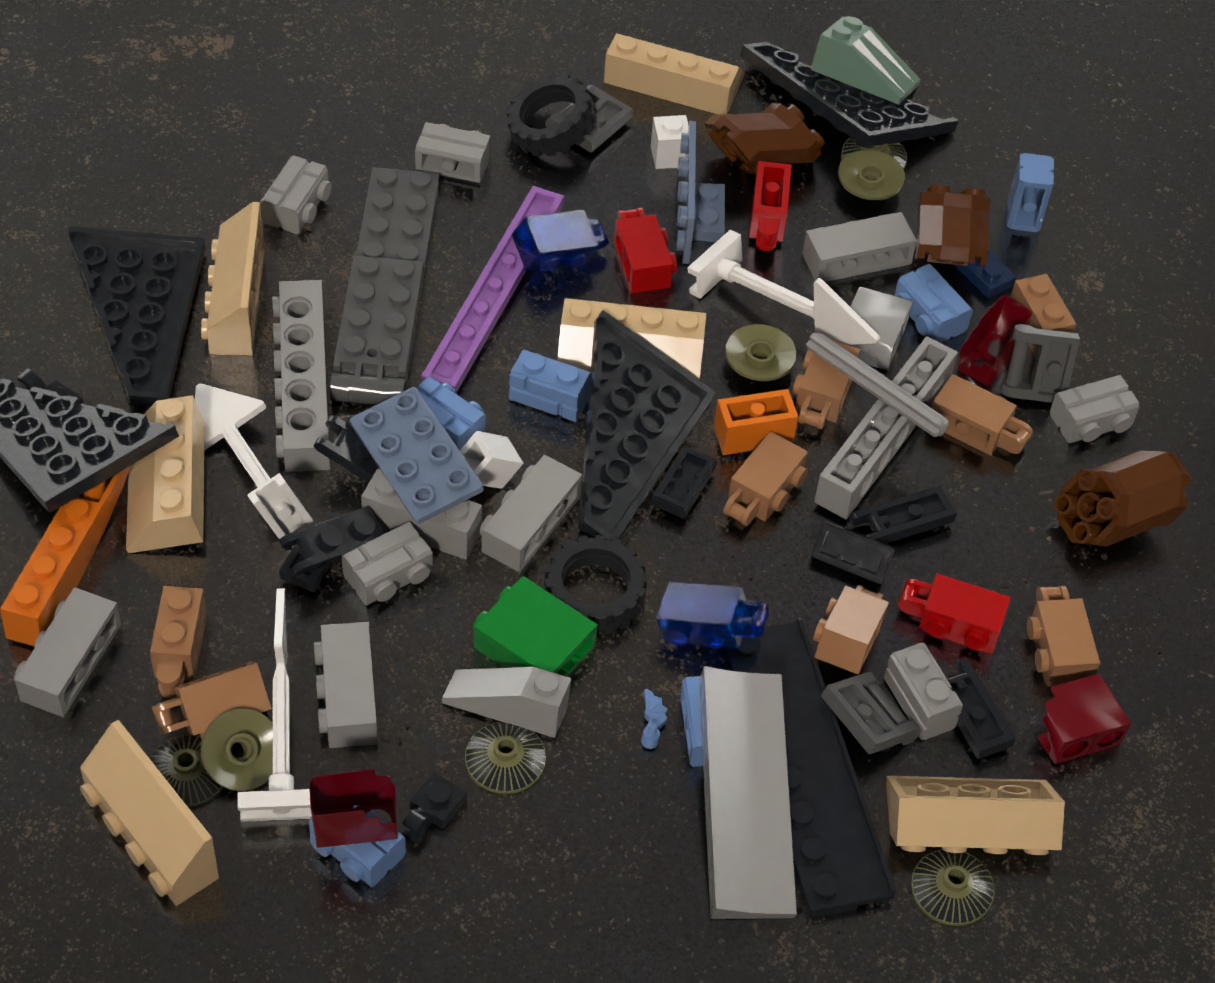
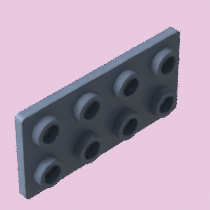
M689 121L688 133L681 134L680 153H684L685 157H679L678 177L684 178V181L678 182L677 201L683 202V206L678 205L677 226L683 227V230L677 231L676 251H683V264H690L692 241L717 242L725 235V184L695 183L696 121Z
M411 387L350 418L354 431L416 524H421L483 492L482 482L416 387Z

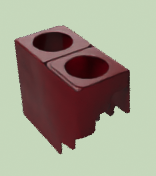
M1002 296L981 318L979 325L971 332L968 340L961 346L957 369L978 383L988 387L1010 364L1015 339L1013 338L1015 325H1030L1031 310L1009 296ZM995 340L1007 342L1004 352L997 358L988 352L990 342ZM982 360L988 362L990 365L986 364L985 362H982L981 367H979L973 361Z
M1100 674L1051 687L1050 690L1055 697L1045 702L1048 712L1043 718L1048 732L1040 734L1038 739L1054 764L1115 747L1122 743L1131 722Z
M374 769L315 776L311 779L309 784L310 808L317 848L398 839L396 790L389 776L375 775ZM371 810H383L389 814L392 823H381L380 818H367L365 814Z

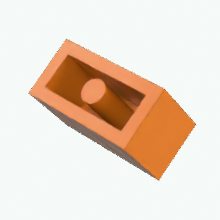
M788 389L718 399L714 430L722 454L728 455L754 451L770 431L794 443L798 414Z

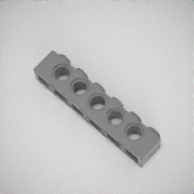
M322 280L279 281V296H272L273 317H280V323H273L274 345H281V350H274L275 372H281V378H274L275 399L282 400V406H275L276 429L283 428V435H276L277 458L284 457L285 472L330 470V459L314 448V443L319 437L329 441V428L326 426L328 402Z
M926 336L892 382L931 407L933 400L953 373L958 352ZM878 399L820 474L814 503L847 519L911 434L916 424Z

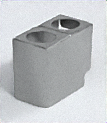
M859 287L850 307L880 336V339L875 344L851 345L861 349L860 360L869 366L889 370L906 329L913 301Z

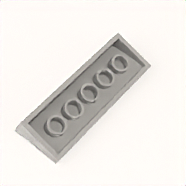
M704 666L699 678L711 919L795 918L797 910L782 675L737 672Z

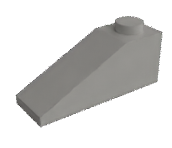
M536 667L455 670L442 697V703L555 738L568 708L571 678Z

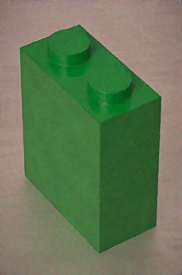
M522 576L513 586L508 585L501 592L497 603L489 611L484 610L476 618L473 624L474 648L503 668L536 667L568 677L596 646L598 624Z

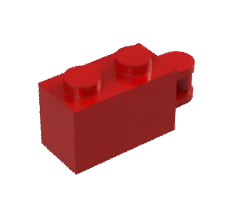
M758 161L749 238H756V246L762 251H771L776 247L777 241L783 242L788 213L792 168L790 164Z
M642 207L627 211L619 210L615 222L614 246L630 293L671 288L672 273L677 272V262L674 252L669 253L666 229L664 227L660 228L656 214L645 216Z
M936 573L933 585L917 579L907 580L898 601V607L907 614L922 618L918 629L920 631L929 633L935 638L947 639L966 645L975 651L993 654L1011 597Z

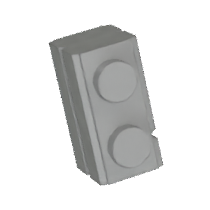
M426 122L416 144V170L439 173V175L481 183L490 161L491 136L475 130L467 131L452 128L446 124Z
M294 155L290 157L260 201L264 224L276 228L282 227L283 230L294 234L300 233L306 223L311 224L316 216L318 204L321 200L326 201L331 193L332 184L329 182L326 166L313 161L308 163L307 159Z
M1117 375L1056 393L1050 409V416L1057 427H1060V432L1067 443L1079 440L1090 442L1103 433L1113 430L1116 433H1121L1129 429L1137 415L1139 402L1132 391L1128 390V385L1122 376Z
M407 522L342 555L343 574L366 606L376 600L383 602L390 599L397 589L409 583L415 585L423 582L430 572L433 571V554L423 538L419 537V533L413 525Z
M918 643L891 654L884 679L909 721L913 720L921 729L920 739L927 740L954 729L963 704L957 694L951 691L952 686L925 643Z

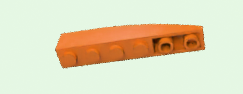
M131 466L59 508L0 608L6 639L35 646L40 632L48 629L54 619L58 604L68 598L73 588H77L107 527Z

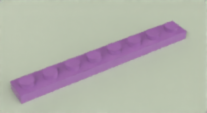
M532 186L421 375V382L427 377H432L441 384L443 382L450 384L457 393L564 205L563 195Z

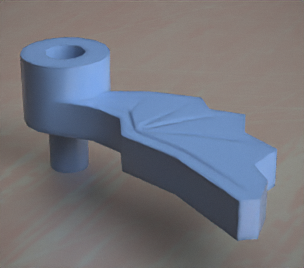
M644 689V718L648 721V725L643 730L641 744L645 748L653 749L659 743V729L667 721L666 714L668 709L662 704V698L654 696L653 692L649 689Z

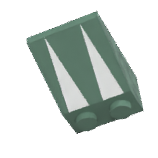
M850 16L840 18L820 35L811 66L812 71L898 105L919 86L921 80L871 27L863 25L860 19Z

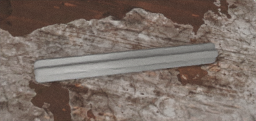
M813 333L810 336V340L806 344L810 352L933 437L944 435L949 425L945 417L824 334Z

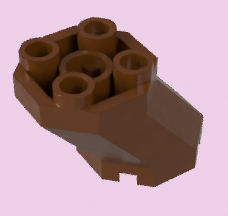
M771 103L763 112L713 114L704 123L706 128L711 129L708 134L722 153L732 162L735 159L741 160L743 164L739 168L745 173L750 174L757 172L758 161L782 164L812 163L822 154L820 148L825 144L823 138L815 130H809L804 124V115L792 104L786 108L780 103Z
M931 184L930 187H927V191H922L919 195L915 260L925 259L926 254L928 255L927 262L968 266L969 263H975V260H977L976 267L987 266L991 198H986L985 190L965 188L961 193L950 192V186Z
M1144 450L1132 453L1092 470L1080 469L1061 488L1060 494L1055 499L1054 509L1058 514L1057 520L1072 543L1109 546L1156 526L1168 527L1188 507L1189 497L1184 496L1185 486H1190L1191 475L1176 453Z

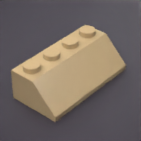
M617 33L605 57L604 83L715 114L728 113L745 76V70L738 66Z
M260 202L250 203L222 223L218 239L212 240L211 254L212 260H215V265H209L208 284L212 286V292L206 291L205 312L209 313L208 318H202L201 337L202 340H208L209 354L253 356L264 259Z
M564 299L557 361L589 372L591 371L594 321L601 311L604 310L700 380L706 313Z
M193 395L158 400L144 415L151 422L166 425L168 421L172 422L176 427L179 437L135 462L130 467L126 550L128 553L203 542L205 422Z
M119 720L113 722L80 767L84 784L80 786V790L91 807L99 805L105 813L102 815V818L112 835L116 837L121 834L128 843L125 845V848L132 861L138 867L144 864L151 874L148 875V878L155 891L161 897L167 894L172 902L178 906L219 879L213 839Z
M886 776L890 835L896 846H901V849L905 851L923 852L926 850V847H942V850L946 852L964 853L967 851V848H983V851L987 853L1005 854L1008 852V849H1024L1023 851L1028 854L1046 855L1049 853V850H1062L1065 801L1047 780Z

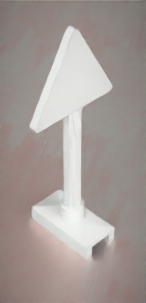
M732 230L723 235L688 267V273L696 276L697 280L689 288V292L700 299L722 279L730 283L735 281L812 317L815 321V333H822L833 341L853 345L875 344L880 339V336L821 278L814 282L813 302L741 268L739 264L742 262L741 234Z
M201 383L196 386L195 401L205 422L204 450L222 438L227 440L258 487L247 496L279 539L294 532L305 523L308 527L316 525L281 474L278 473L270 479L238 431L241 425L266 409L265 403L252 397Z
M285 588L277 589L274 631L276 670L273 677V775L269 776V791L238 792V811H240L241 822L310 819L312 816L309 789L294 790V776L290 775V686L287 667Z

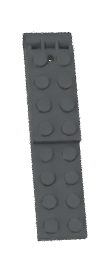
M372 167L357 252L353 256L333 362L334 372L330 382L331 401L377 405L406 390L438 195L439 173Z

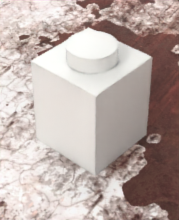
M686 115L653 117L651 150L655 169L678 168L679 157H685L684 153H680L681 134L688 133L689 126Z
M476 431L460 450L483 486L502 489L524 464L506 436Z

